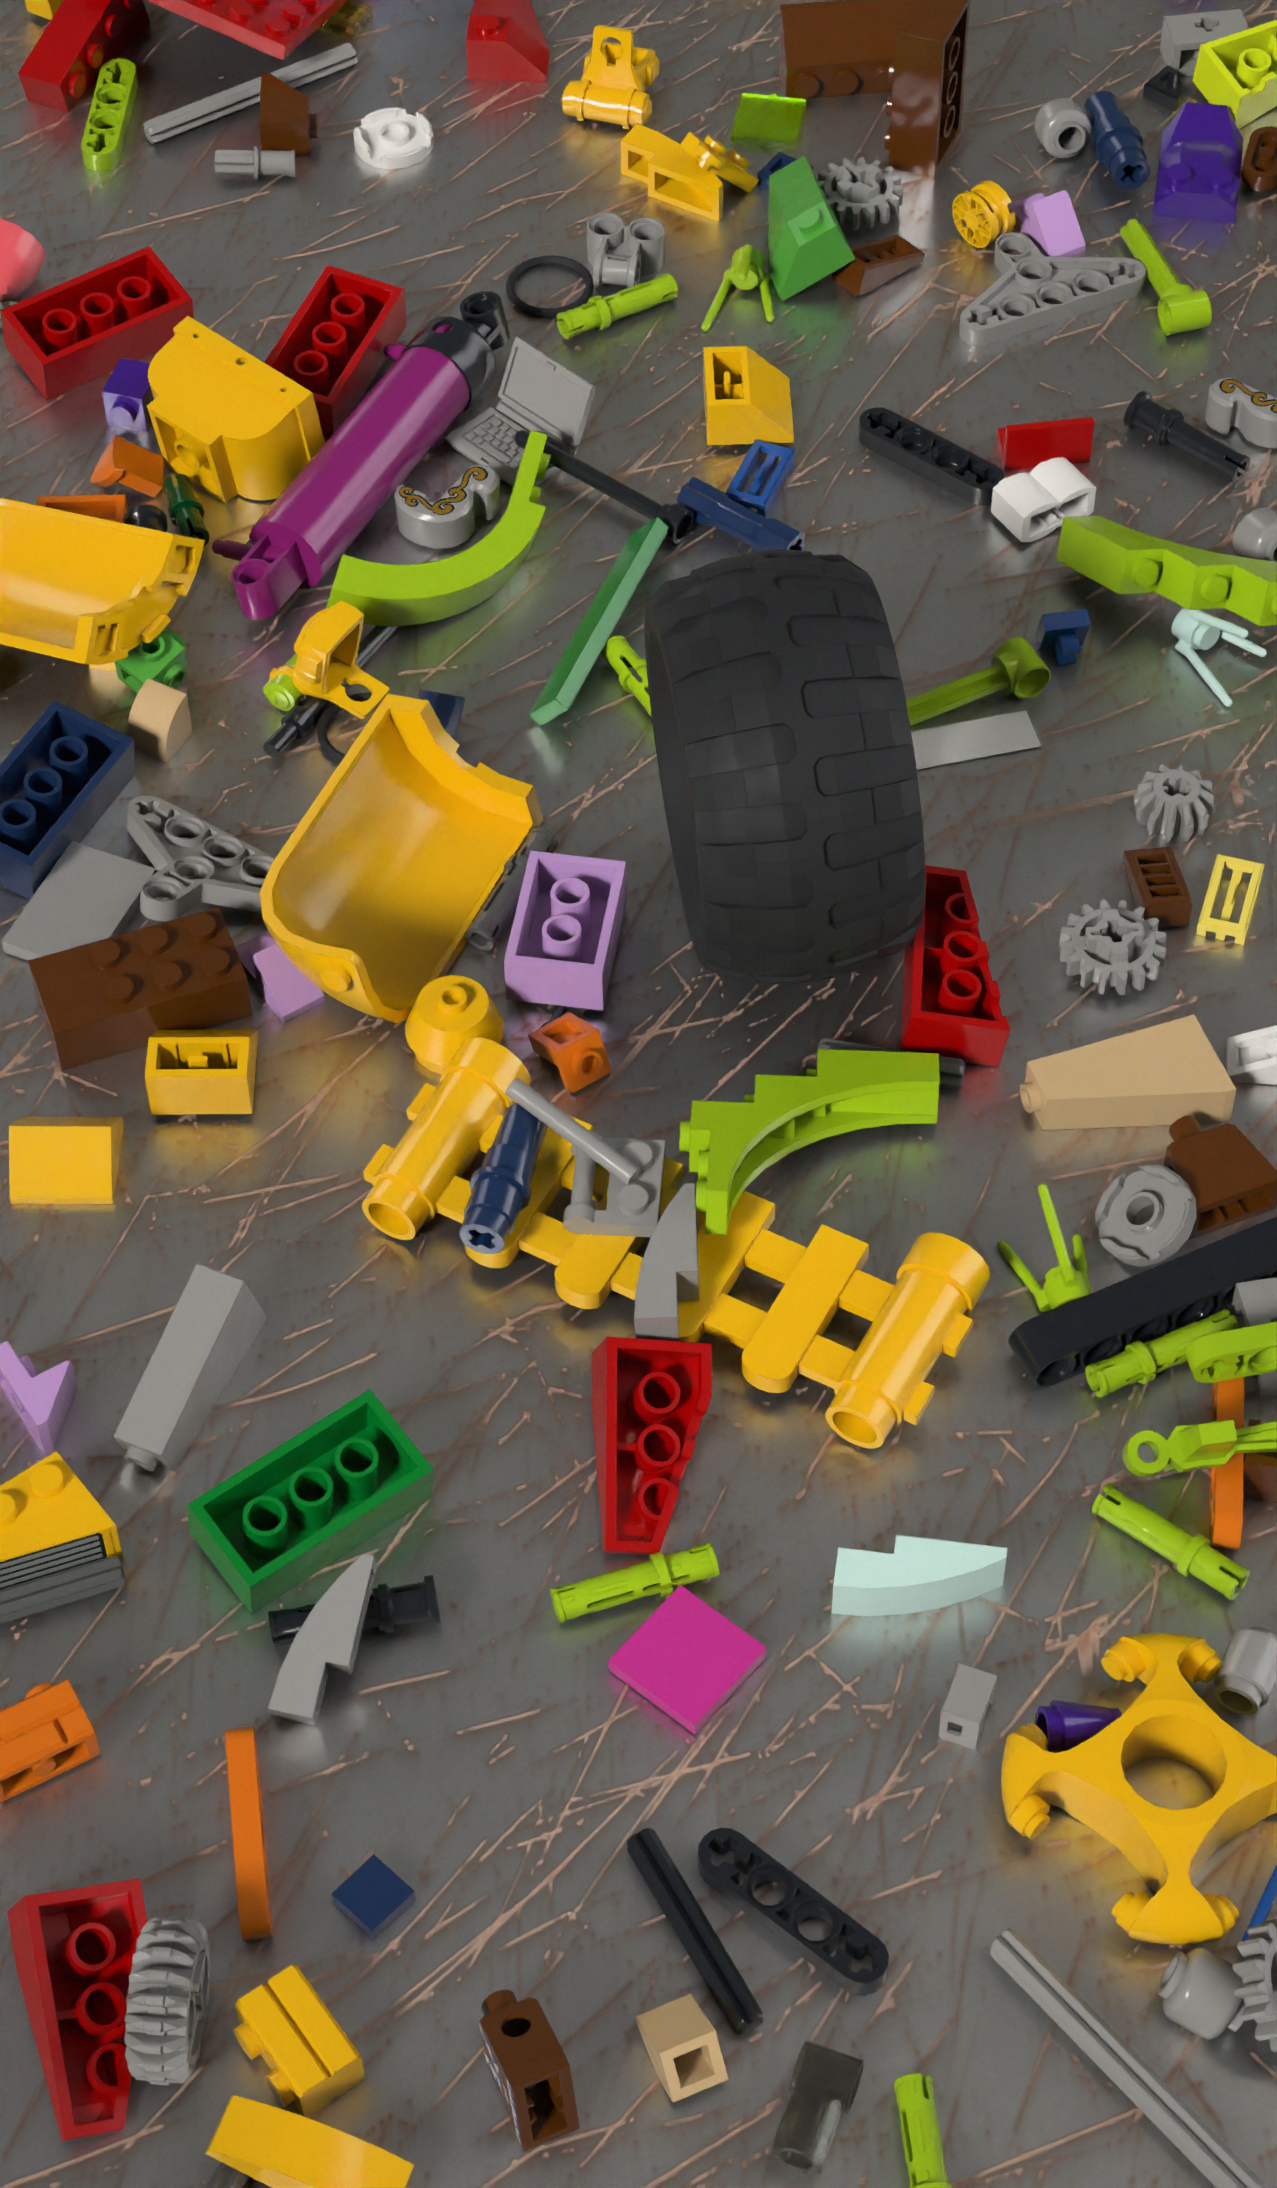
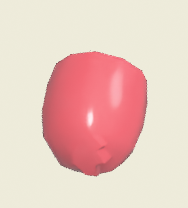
M0 218V301L4 302L18 298L29 288L39 273L46 254L42 245L31 233L15 223Z

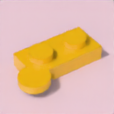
M689 131L680 144L695 159L699 157L696 162L708 172L710 170L718 176L748 193L752 191L759 181L747 169L751 164L748 159L732 148L726 153L728 149L710 135L702 139Z

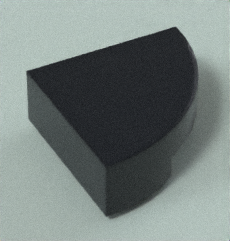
M1167 65L1144 84L1143 96L1176 111L1181 106L1184 91L1179 80V73Z

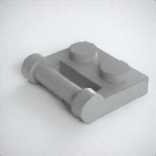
M590 1131L639 1167L641 1171L634 1182L626 1185L610 1173L606 1210H594L591 1207L596 1162L572 1144L571 1152L576 1158L571 1203L564 1211V1228L577 1234L651 1238L660 1219L666 1154L665 1140L602 1137L599 1133Z

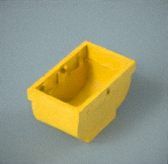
M187 316L173 328L175 336L157 352L148 369V381L154 400L147 405L161 454L164 457V464L177 474L186 475L191 483L225 505L238 494L252 500L277 499L325 444L313 393L195 319Z

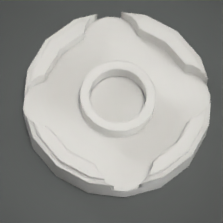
M398 107L379 109L367 114L361 119V125L358 128L355 127L353 131L356 154L363 162L376 168L389 170L408 168L422 162L430 155L434 146L432 125L426 117L417 112L416 116L407 114L406 109Z

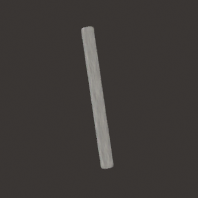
M344 43L272 71L270 74L296 89L355 66L358 62L357 53L350 43ZM261 76L145 121L143 129L146 138L151 144H156L260 103Z
M1008 1928L995 1938L990 1945L991 1957L1216 2188H1265L1263 2182L1016 1930Z

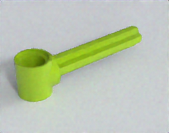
M1137 219L1128 220L1127 225L1121 227L1120 235L1135 259L1144 264L1146 276L1160 297L1158 301V318L1164 334L1169 336L1209 327L1212 321V310L1207 293L1203 289L1194 291L1191 286L1181 284L1144 225L1139 223Z
M1011 638L996 649L991 659L990 667L907 699L906 705L910 726L1000 690L1005 695L1015 693L1017 697L1022 699L1033 697L1047 686L1051 678V672L1025 638Z

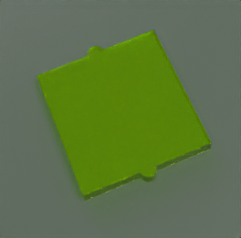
M741 93L731 132V143L758 145L763 149L767 146L796 149L806 108V99L778 97L777 94L768 96Z

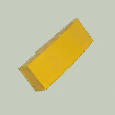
M637 123L621 140V174L647 183L648 196L718 222L723 217V183L711 170L708 172L696 162L698 157L695 159L678 142Z
M236 2095L230 2097L205 2154L271 2188H405L415 2165L378 2146L336 2128Z

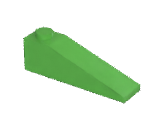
M805 155L769 176L768 273L781 300L785 301L856 259Z

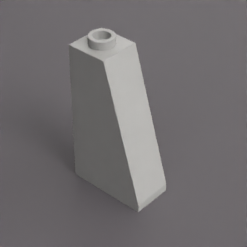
M196 1263L113 1436L126 1451L124 1458L132 1464L149 1471H154L156 1465L175 1471L263 1327L267 1315L243 1280Z

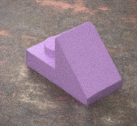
M1066 190L1046 197L1042 193H1038L1007 205L1010 213L1015 212L1016 223L1014 228L1019 233L1030 238L1045 257H1072L1085 252L1086 244Z
M268 930L235 947L247 980L283 1024L325 1002L323 991L292 964L278 947Z
M5 1341L0 1344V1387L43 1454L46 1455L54 1451L76 1395L77 1383L72 1362L66 1360L38 1374L29 1357L24 1355L18 1358L9 1342Z

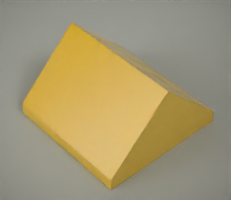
M22 1116L10 1124L8 1127L11 1204H113L124 1125L123 1117Z

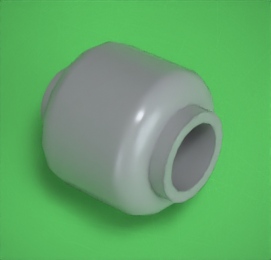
M1058 98L1049 101L1041 107L1035 118L1034 129L1036 137L1048 154L1056 158L1068 159L1077 156L1085 150L1090 142L1092 135L1091 122L1078 103L1070 99Z
M1268 508L1254 509L1241 519L1234 531L1232 543L1237 556L1277 562L1276 511Z
M1202 1947L1191 1950L1187 1955L1178 1952L1172 1958L1157 1988V1994L1163 1997L1162 2008L1164 2013L1170 2020L1207 2040L1217 2038L1226 2028L1236 2032L1244 2022L1242 2017L1246 2008L1244 1999L1236 1997L1234 1989L1243 1986L1242 1977L1233 1971V1964Z

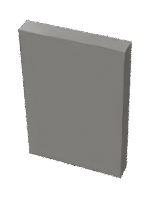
M72 841L2 939L3 952L25 960H32L121 935L140 907L142 883L157 872L156 868Z

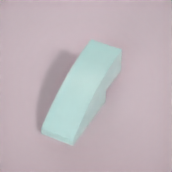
M896 1535L894 1554L838 1547L831 1614L853 1616L904 1615L940 1609L976 1598L1003 1586L1008 1548Z

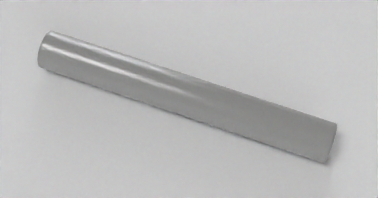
M516 1078L509 1085L505 1095L626 1185L634 1182L641 1171L639 1167L519 1078Z

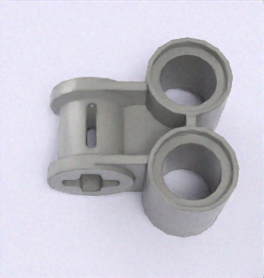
M601 212L591 216L587 221V254L589 263L594 266L593 285L595 287H602L603 283L627 286L629 288L639 284L640 274H653L660 271L665 265L663 224L657 219L639 218L632 221L629 226H626L621 217L610 212Z

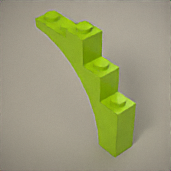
M1100 515L1063 518L1056 560L1118 594L1158 593L1188 610L1226 608L1258 626L1277 625L1276 561L1251 559L1185 546L1127 528Z
M818 1049L817 1069L807 1068L806 1076L756 1074L755 1093L744 1094V1102L692 1100L691 1120H681L679 1151L689 1152V1172L698 1173L696 1212L706 1213L705 1234L727 1235L732 1210L745 1188L767 1167L797 1149L824 1138L858 1129L895 1124H937L940 1084L939 1053Z

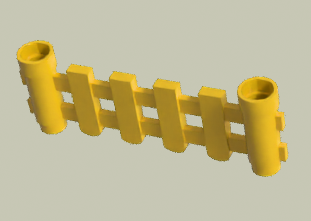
M469 1037L460 1045L443 1069L441 1083L438 1087L425 1083L407 1109L408 1119L413 1122L395 1148L382 1144L363 1171L364 1180L372 1183L373 1188L362 1202V1210L368 1220L380 1231L396 1239L411 1240L424 1222L432 1220L437 1213L463 1223V1215L471 1195V1190L469 1187L470 1181L463 1179L462 1176L480 1151L487 1153V1150L493 1145L506 1109L510 1105L517 1104L505 1095L509 1085L516 1078H519L530 1087L531 1078L528 1069L509 1049L486 1038ZM570 1116L587 1130L593 1131V1125ZM548 1127L535 1162L536 1169L530 1183L532 1192L528 1206L520 1211L513 1232L508 1235L503 1250L495 1254H484L474 1251L464 1244L467 1255L473 1261L489 1268L507 1267L512 1263L520 1250L557 1266L554 1273L557 1294L563 1301L581 1309L600 1307L611 1290L635 1300L636 1286L643 1259L635 1253L646 1237L572 1233L564 1228L563 1222L544 1214L562 1187L572 1190L576 1158L571 1152L572 1144ZM665 1157L660 1218L668 1204L678 1191L676 1190L684 1179L683 1164L668 1157ZM597 1162L595 1165L592 1200L599 1202L595 1210H606L610 1172ZM747 1191L742 1193L732 1210L727 1235L705 1234L706 1213L697 1212L699 1301H678L679 1342L698 1343L703 1333L707 1332L745 1349L742 1354V1374L752 1386L769 1393L786 1392L791 1388L799 1374L833 1388L835 1397L826 1410V1420L839 1436L854 1445L868 1449L879 1448L884 1443L891 1429L898 1427L902 1420L917 1425L934 1395V1386L926 1383V1378L941 1353L956 1357L973 1327V1319L968 1316L991 1277L989 1267L979 1253L955 1237L943 1233H924L917 1237L896 1274L897 1283L893 1285L861 1271L868 1260V1243L823 1224L808 1247L768 1231L775 1220V1203ZM745 1266L785 1283L768 1312L728 1295ZM838 1308L873 1322L856 1351L822 1337Z

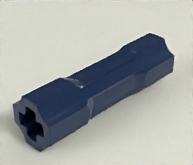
M692 477L687 484L683 485L676 499L679 505L694 513V521L706 527H716L752 546L755 552L772 549L803 551L805 548L806 534L778 519L763 517L731 500L724 491L699 478Z

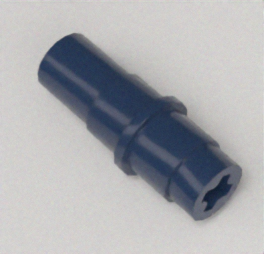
M1108 91L1096 92L1086 100L1083 106V111L1091 122L1095 154L1099 162L1107 168L1110 176L1114 178L1120 188L1127 190L1135 189L1141 186L1150 174L1147 156L1143 150V138L1139 130L1131 125L1129 118L1124 115L1113 93Z
M519 1104L510 1105L506 1109L493 1145L487 1150L481 1168L473 1173L469 1185L471 1195L464 1211V1220L459 1236L466 1246L484 1254H495L503 1250L508 1235L513 1232L520 1211L528 1206L532 1194L530 1183L536 1169L535 1162L548 1130L546 1124Z

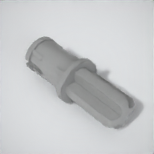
M254 146V150H217L214 155V169L218 175H254V179L257 180L258 175L295 177V150L266 151L258 150V146Z

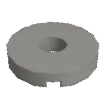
M1152 1164L1139 1166L1140 1170L1134 1171L1130 1175L1124 1172L1115 1178L1101 1195L1095 1212V1226L1099 1228V1240L1102 1246L1124 1264L1144 1267L1161 1263L1178 1252L1190 1237L1197 1218L1196 1198L1188 1183L1168 1167ZM1154 1205L1155 1210L1151 1219L1142 1225H1135L1138 1212L1145 1206Z

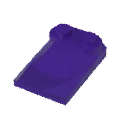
M1186 102L1170 124L1163 130L1152 216L1235 224L1244 138L1228 106Z

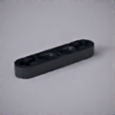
M870 408L860 416L859 440L865 447L979 506L991 505L993 488L1004 478V473L998 466L889 409ZM912 443L919 444L924 448L914 451L907 450L902 446ZM953 462L959 465V467L944 469L938 466V464Z
M718 1828L711 1830L702 1838L698 1847V1869L700 1876L707 1884L844 1990L855 1995H868L875 1993L883 1986L887 1979L889 1954L886 1946L879 1938L741 1833L730 1828ZM729 1850L734 1852V1865L736 1867L726 1861L719 1866L714 1865V1851L720 1855L726 1854ZM740 1871L746 1875L741 1886L739 1885ZM774 1881L785 1889L786 1896L778 1904L764 1905L753 1896L752 1892L755 1886L761 1882ZM819 1916L829 1922L832 1931L825 1939L812 1941L800 1933L798 1926L807 1917ZM842 1936L847 1937L845 1951L838 1947ZM836 1951L835 1956H830L833 1952ZM850 1955L859 1961L864 1959L866 1955L872 1957L873 1972L866 1968L860 1969L857 1973L851 1971L852 1958Z

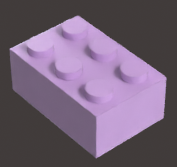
M530 850L504 958L506 999L604 1010L627 903L626 861Z

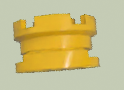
M991 180L982 181L975 185L970 192L966 190L954 198L952 216L961 236L976 248H984L994 242L1000 235L1012 231L1016 223L1015 212L1010 213L1007 204L1011 203L1009 196L999 184Z

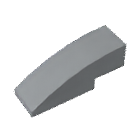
M695 1183L683 1184L666 1207L649 1240L642 1259L636 1286L634 1312L636 1339L679 1342L678 1301H699Z
M363 1553L335 1580L310 1612L295 1636L278 1673L268 1705V1710L272 1717L316 1726L329 1671L352 1675L377 1569L374 1555Z

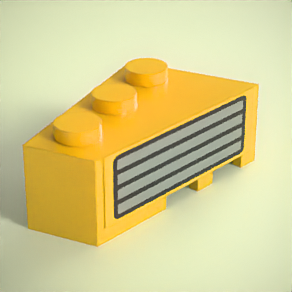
M57 1451L0 1485V1590L112 1555L118 1556L120 1561L124 1560L115 1523Z

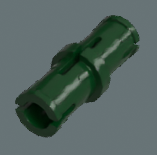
M175 474L178 486L174 487L171 476L167 477L163 483V490L170 504L168 514L174 526L178 527L180 535L192 538L198 537V539L205 540V547L209 542L210 536L203 521V506L199 498L194 496L190 479L184 474Z

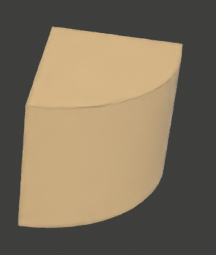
M148 678L133 702L128 719L127 736L135 739V750L168 763L193 733L187 694Z
M691 1993L635 2016L654 2069L673 2103L729 2080L716 2030Z

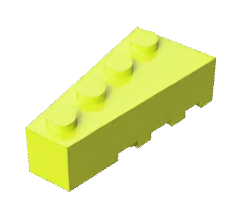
M1277 20L1200 45L1192 81L1210 104L1225 105L1230 108L1238 129H1241L1277 106Z

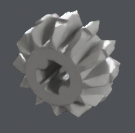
M1180 763L1176 769L1172 770L1161 764L1157 772L1146 771L1141 784H1138V789L1135 790L1133 804L1135 805L1137 825L1147 826L1149 837L1158 834L1164 835L1168 844L1173 837L1178 836L1183 841L1188 842L1192 834L1203 835L1208 822L1214 816L1216 802L1214 801L1212 781L1202 780L1200 769L1191 772L1184 771L1182 763Z

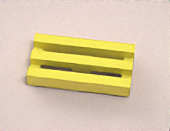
M1217 854L1198 921L1196 935L1206 937L1207 931L1216 933L1215 939L1225 941L1226 935L1235 937V944L1244 945L1265 864ZM1224 868L1233 869L1220 920L1211 918ZM1243 872L1252 873L1239 923L1230 922Z

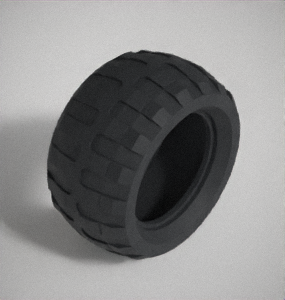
M772 549L723 558L692 570L688 576L664 582L645 605L644 637L648 689L660 782L673 859L691 940L700 964L726 981L755 980V983L790 986L841 977L874 963L876 959L902 951L920 929L924 916L925 851L916 760L899 664L887 617L872 578L868 572L840 554L812 555L810 551Z

